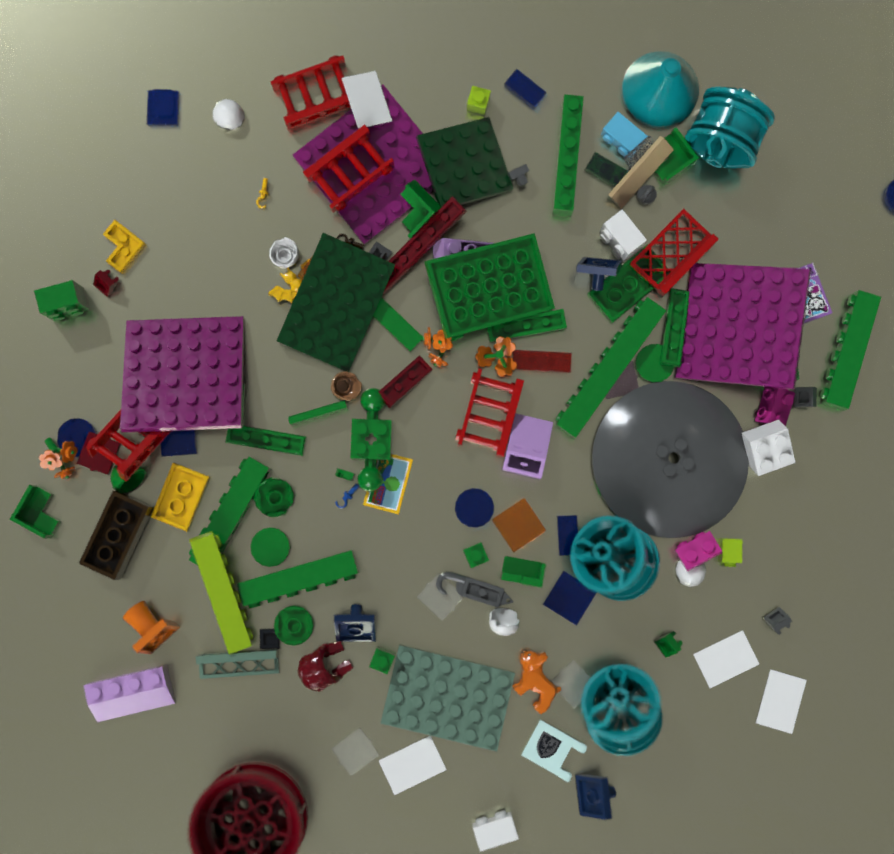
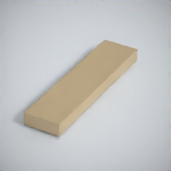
M660 136L608 194L618 207H624L673 151V148L664 137Z

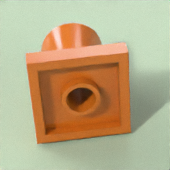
M146 601L135 604L123 616V620L131 625L142 637L132 646L137 653L152 654L180 628L175 621L161 619L158 622Z

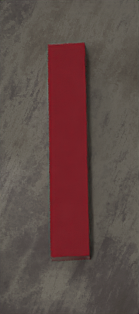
M453 196L389 260V262L395 264V267L383 294L467 212Z

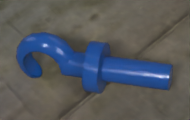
M356 483L349 491H345V496L342 498L345 502L344 506H340L338 501L335 502L336 506L341 509L345 508L348 503L347 500L353 498L352 494L360 486Z

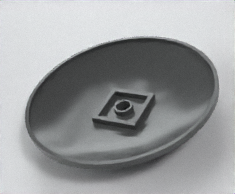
M662 381L641 386L619 399L609 409L598 427L592 449V468L596 485L603 500L617 517L629 521L648 535L663 538H681L701 533L725 518L738 502L743 492L749 468V460L742 437L743 430L731 410L719 398L703 388L676 381ZM672 452L679 456V461L676 464L669 461V455Z

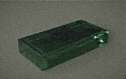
M596 152L585 168L587 172L614 187L628 173V170Z

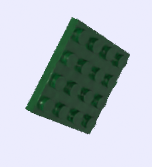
M490 117L417 135L416 140L440 207L452 196L463 205L507 193L514 189L507 174L508 171Z

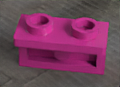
M765 387L755 421L768 424L779 420L786 426L795 393L785 388Z
M710 531L697 534L694 540L690 542L684 541L677 545V549H675L676 557L680 559L687 572L722 553L720 546Z

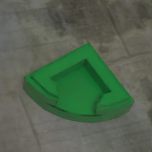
M338 468L335 475L337 477L354 481V473Z

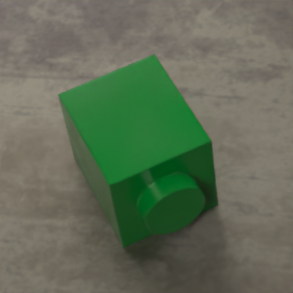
M482 542L463 549L470 568L489 561Z
M377 646L369 667L388 675L396 653Z

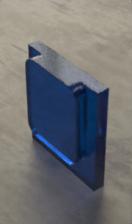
M171 89L148 90L147 125L178 126L179 91Z
M196 430L171 431L161 442L162 457L197 454Z

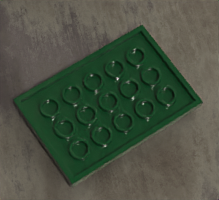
M322 233L276 341L349 372L395 264Z

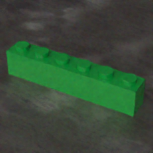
M564 94L552 215L572 216L584 96Z
M861 290L849 296L847 302L849 309L842 319L844 326L836 339V342H838L837 350H834L831 356V361H833L832 367L826 373V380L828 381L820 394V398H822L821 404L842 411L849 409L881 296Z
M249 456L247 459L244 458L239 466V474L237 476L234 475L231 479L228 493H224L219 500L221 505L218 510H214L210 515V524L207 528L204 527L199 534L202 535L212 531L214 536L218 535L222 545L218 547L220 555L225 551L251 506L258 485L266 480L271 471V468ZM191 548L189 561L198 565Z
M351 550L237 583V588L242 606L248 605L249 609L261 606L260 602L264 600L272 603L280 600L279 596L285 594L287 598L299 595L298 591L302 589L310 592L318 589L317 585L323 583L327 587L337 584L336 580L344 578V581L356 578L355 574L359 573L354 552Z

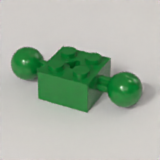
M369 388L361 395L360 402L363 409L367 411V418L352 419L350 458L353 460H365V468L358 474V484L367 492L376 491L382 485L383 476L377 469V460L391 461L393 422L392 420L378 419V413L385 406V402L379 393L380 390L377 388ZM370 435H373L374 438H377V441H374L373 445H370V443L367 441V438H370Z

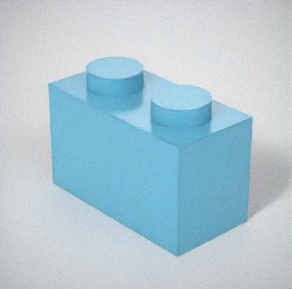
M620 112L613 116L601 132L604 141L617 147V151L624 157L627 155L629 157L631 153L632 157L636 153L634 151H637L634 149L636 147L637 149L640 148L639 145H643L648 137Z

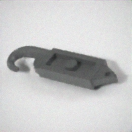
M444 572L436 580L438 591L444 595L447 592L442 588V582L445 579L457 582L456 591L460 596L497 608L514 602L505 593L504 588L454 572Z

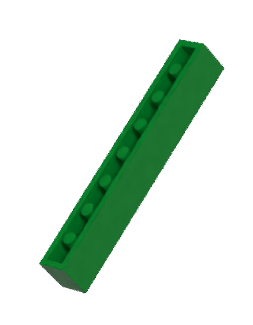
M647 297L644 301L640 299L634 308L636 310L634 316L629 315L623 323L625 326L622 332L618 331L612 338L614 344L611 348H605L600 355L603 358L599 364L595 362L590 369L591 376L589 379L586 380L584 378L578 386V389H580L579 393L576 396L573 394L566 403L569 407L565 412L561 410L555 418L558 421L555 426L573 439L578 436L667 311Z

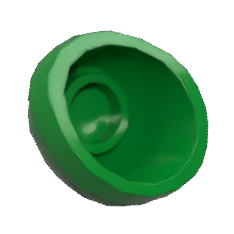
M115 465L111 472L110 481L115 491L127 493L139 487L146 477V471L140 466L127 481H124L118 474V466Z

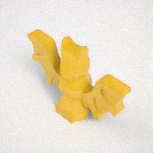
M308 259L301 265V270L304 275L307 271L311 259ZM287 268L288 271L284 275L282 273L280 275L291 286V289L286 290L280 286H275L268 294L276 298L277 302L286 300L292 304L302 280L298 279L297 275Z

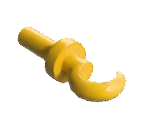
M263 178L262 190H259L261 196L256 200L259 208L266 207V205L260 206L259 201L265 199V196L268 195V191H266L267 178Z

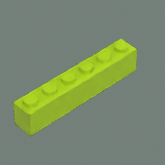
M210 531L190 538L189 541L228 653L232 654L251 647L250 640L254 638L250 628L246 629L244 621H247L244 610H239L237 603L241 601L238 592H233L231 587L234 584L231 572H226L225 566L228 563L225 554L220 555L218 547L222 545L218 535L214 536L213 532Z

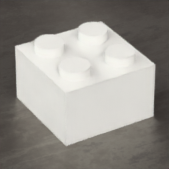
M623 209L606 221L599 232L601 240L606 245L609 244L611 246L613 255L618 260L621 259L622 262L639 251L647 241Z
M779 420L742 433L749 466L758 476L795 463L788 428Z

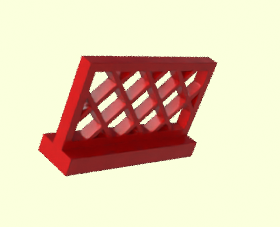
M683 208L629 265L657 290L656 293L659 296L663 297L719 238L714 234L711 235ZM682 215L689 221V228H678V219ZM667 231H675L676 241H665V233ZM679 231H689V241H679ZM692 231H700L705 237L701 241H693ZM679 244H689L690 253L688 255H679ZM653 245H662V255H652L651 247ZM665 245H676V255H665ZM640 258H649V269H641L636 262ZM652 258H662L663 269H652ZM666 258H676V267L666 269ZM652 272H663V280L659 284L652 279Z

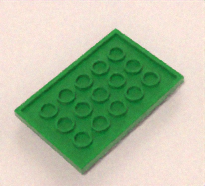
M535 233L424 262L445 339L555 309Z

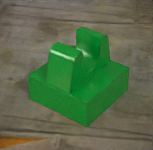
M675 631L663 635L654 641L666 658L682 650V641L676 642L674 639Z

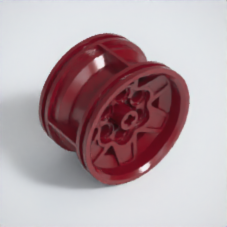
M247 762L229 768L217 777L204 791L192 810L188 829L192 853L236 854L240 850L245 849L247 854H297L308 826L309 814L305 795L296 780L289 773L275 765L264 762ZM256 787H260L265 790L262 793H258ZM232 790V801L220 800ZM240 800H248L250 806L248 808L242 807ZM260 805H267L269 812H261ZM282 806L285 810L287 817L279 814V811L282 808ZM226 814H232L235 817V822H228ZM214 823L224 828V832L219 839L215 832ZM265 825H272L275 832L268 833L265 830ZM237 834L240 837V842H233L231 835ZM250 840H258L260 847L254 848L251 846ZM271 841H284L282 845L275 852L272 853Z

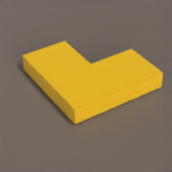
M115 219L103 233L106 238L117 245L106 262L123 274L146 243Z

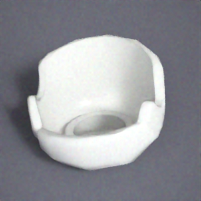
M224 99L216 103L213 109V119L221 128L235 130L244 120V110L237 102Z
M284 237L281 240L274 241L269 250V257L275 266L288 268L293 266L298 260L299 249L293 240Z
M678 561L676 575L682 585L694 587L703 582L706 574L704 563L687 572L681 561Z
M507 608L492 610L489 617L490 628L498 635L509 636L514 634L519 628L517 613Z

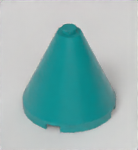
M663 51L651 52L635 60L628 68L622 82V100L626 110L628 109L634 116V119L640 124L655 129L671 128L686 119L695 108L699 97L698 78L691 65L680 56Z

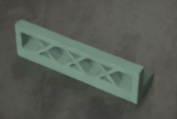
M278 649L241 651L232 654L228 652L199 654L196 656V664H199L200 679L280 673ZM265 659H274L275 669L267 670L261 663ZM250 660L257 664L252 671H247L241 666L245 661ZM225 662H233L237 666L233 672H227L222 668ZM213 663L217 667L212 674H204V664Z

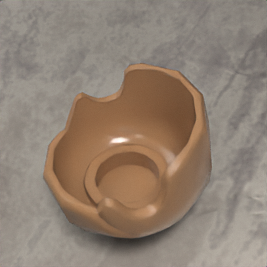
M343 371L337 373L331 380V391L339 400L350 401L356 399L361 393L362 383L354 373Z

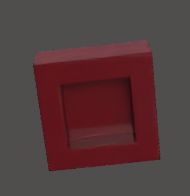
M100 270L95 274L93 285L108 297L113 293L119 278L116 276L114 279H111L109 277L111 274L110 270L104 272Z

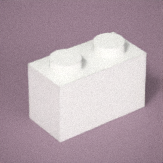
M500 811L495 813L494 817L488 819L486 816L475 820L476 823H472L480 851L519 839L511 812Z

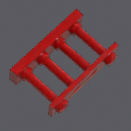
M343 55L332 56L328 61L286 76L279 75L270 81L273 90L279 89L288 112L287 116L283 117L288 130L351 107L342 81L344 74L341 67L346 65ZM334 70L342 91L341 96L335 99L331 97L323 73ZM315 76L324 98L323 103L318 105L313 104L305 82L306 79ZM298 83L306 105L304 110H295L287 86Z
M365 124L303 171L309 183L317 181L333 203L329 207L333 213L343 210L347 206L346 203L382 175L386 176L393 171L394 160L390 158L388 161H384L369 142L370 130ZM358 145H363L379 166L371 174L353 153V149ZM341 158H348L364 179L354 185L338 165V161ZM328 168L334 171L349 190L341 197H338L323 178V172Z
M478 368V372H473L471 384H474L464 424L462 429H458L455 440L459 441V446H462L463 440L491 447L494 451H497L496 456L504 457L524 380L516 379L515 383H505L481 376L482 369ZM478 384L509 391V394H512L510 402L506 401L505 403L476 395ZM473 402L504 410L503 412L507 413L505 421L501 420L500 422L470 414ZM468 421L499 429L498 431L502 432L500 440L496 439L495 441L466 433Z
M120 410L96 437L89 440L86 449L90 457L93 458L99 452L116 464L120 478L127 481L171 431L138 432L144 436V440L136 445L117 432L121 421ZM110 438H113L129 449L131 454L126 459H121L104 447V445Z

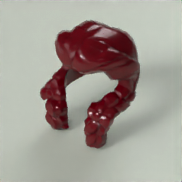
M342 641L330 644L324 643L316 651L300 659L297 672L302 684L307 689L321 692L327 686L338 683L343 678V675H346L347 672L353 669V665L349 660L343 661L337 668H334L332 674L325 669L323 657H329V655H335L344 651Z

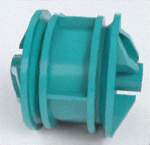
M711 87L703 95L701 109L691 129L687 131L685 140L696 153L714 167L750 168L757 161L760 145L769 127L773 124L775 115L756 95L746 89Z
M603 516L588 522L576 535L571 547V565L578 580L587 588L599 592L612 600L629 601L640 597L652 587L659 573L660 555L655 542L644 531L636 528L632 523L621 517ZM636 549V553L626 555L627 553ZM605 563L600 567L596 568V564Z
M617 664L599 670L588 680L582 693L581 706L587 729L594 742L606 752L619 756L635 755L648 749L658 738L663 723L660 694L652 678L637 667Z

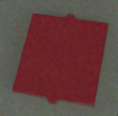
M89 431L76 464L90 468V471L95 470L108 475L113 462L99 452L93 458L87 452L86 447L89 440L98 435ZM109 439L104 447L116 454L120 443Z

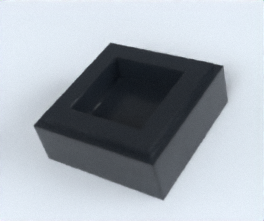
M274 628L260 629V649H280V640L276 636Z

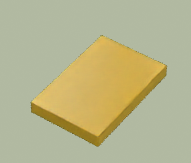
M173 462L151 518L188 532L210 477Z

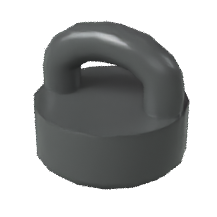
M643 185L637 192V200L643 205L652 204L657 196L656 189L651 185Z

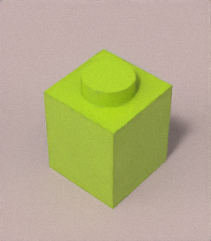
M472 85L467 102V111L485 116L491 90Z
M719 538V546L722 553L718 555V562H723L725 567H736V563H742L743 539Z

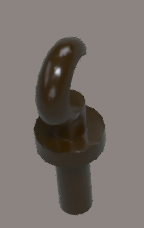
M339 234L336 237L337 239L345 237L344 242L357 248L364 249L365 245L355 242L354 238L348 239L345 234Z

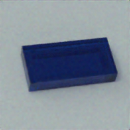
M518 69L512 73L504 84L532 108H535L547 93Z
M577 515L557 516L559 556L571 555V547L578 534Z

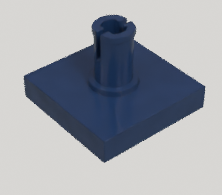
M583 257L577 264L576 272L593 274L592 290L602 291L604 276H616L621 269L622 261Z
M351 605L350 615H334L336 642H376L375 615H362L361 605Z
M588 774L575 775L580 816L602 820L612 819L610 799L616 797V790L613 786H608V777Z

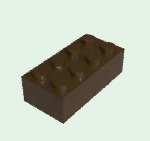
M112 491L78 564L113 580H120L154 507L124 493Z

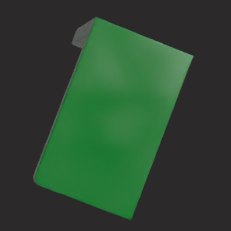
M677 127L665 137L673 151L667 157V160L654 172L664 186L692 167L699 159Z
M416 180L407 183L406 189L400 194L414 208L402 221L411 231L408 234L409 238H412L441 208Z
M29 485L9 519L44 539L51 538L61 522L44 512L53 494L37 485Z
M505 556L501 580L542 588L546 564Z

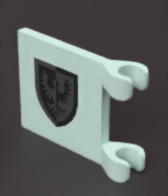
M540 719L521 755L557 775L564 781L569 782L572 774L562 769L561 766L571 747L581 753H585L587 746Z

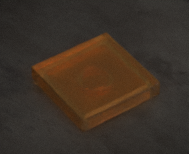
M525 498L492 519L513 553L546 531Z

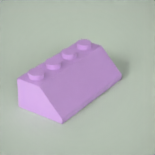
M167 664L84 685L88 707L97 722L176 703Z

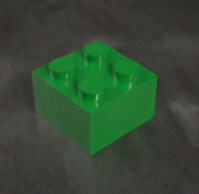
M73 280L34 290L39 313L51 320L53 319V321L62 320L66 315L70 314L72 316L81 315L84 313V310L89 309L84 288Z

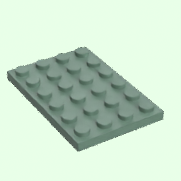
M399 644L381 724L497 752L515 672Z

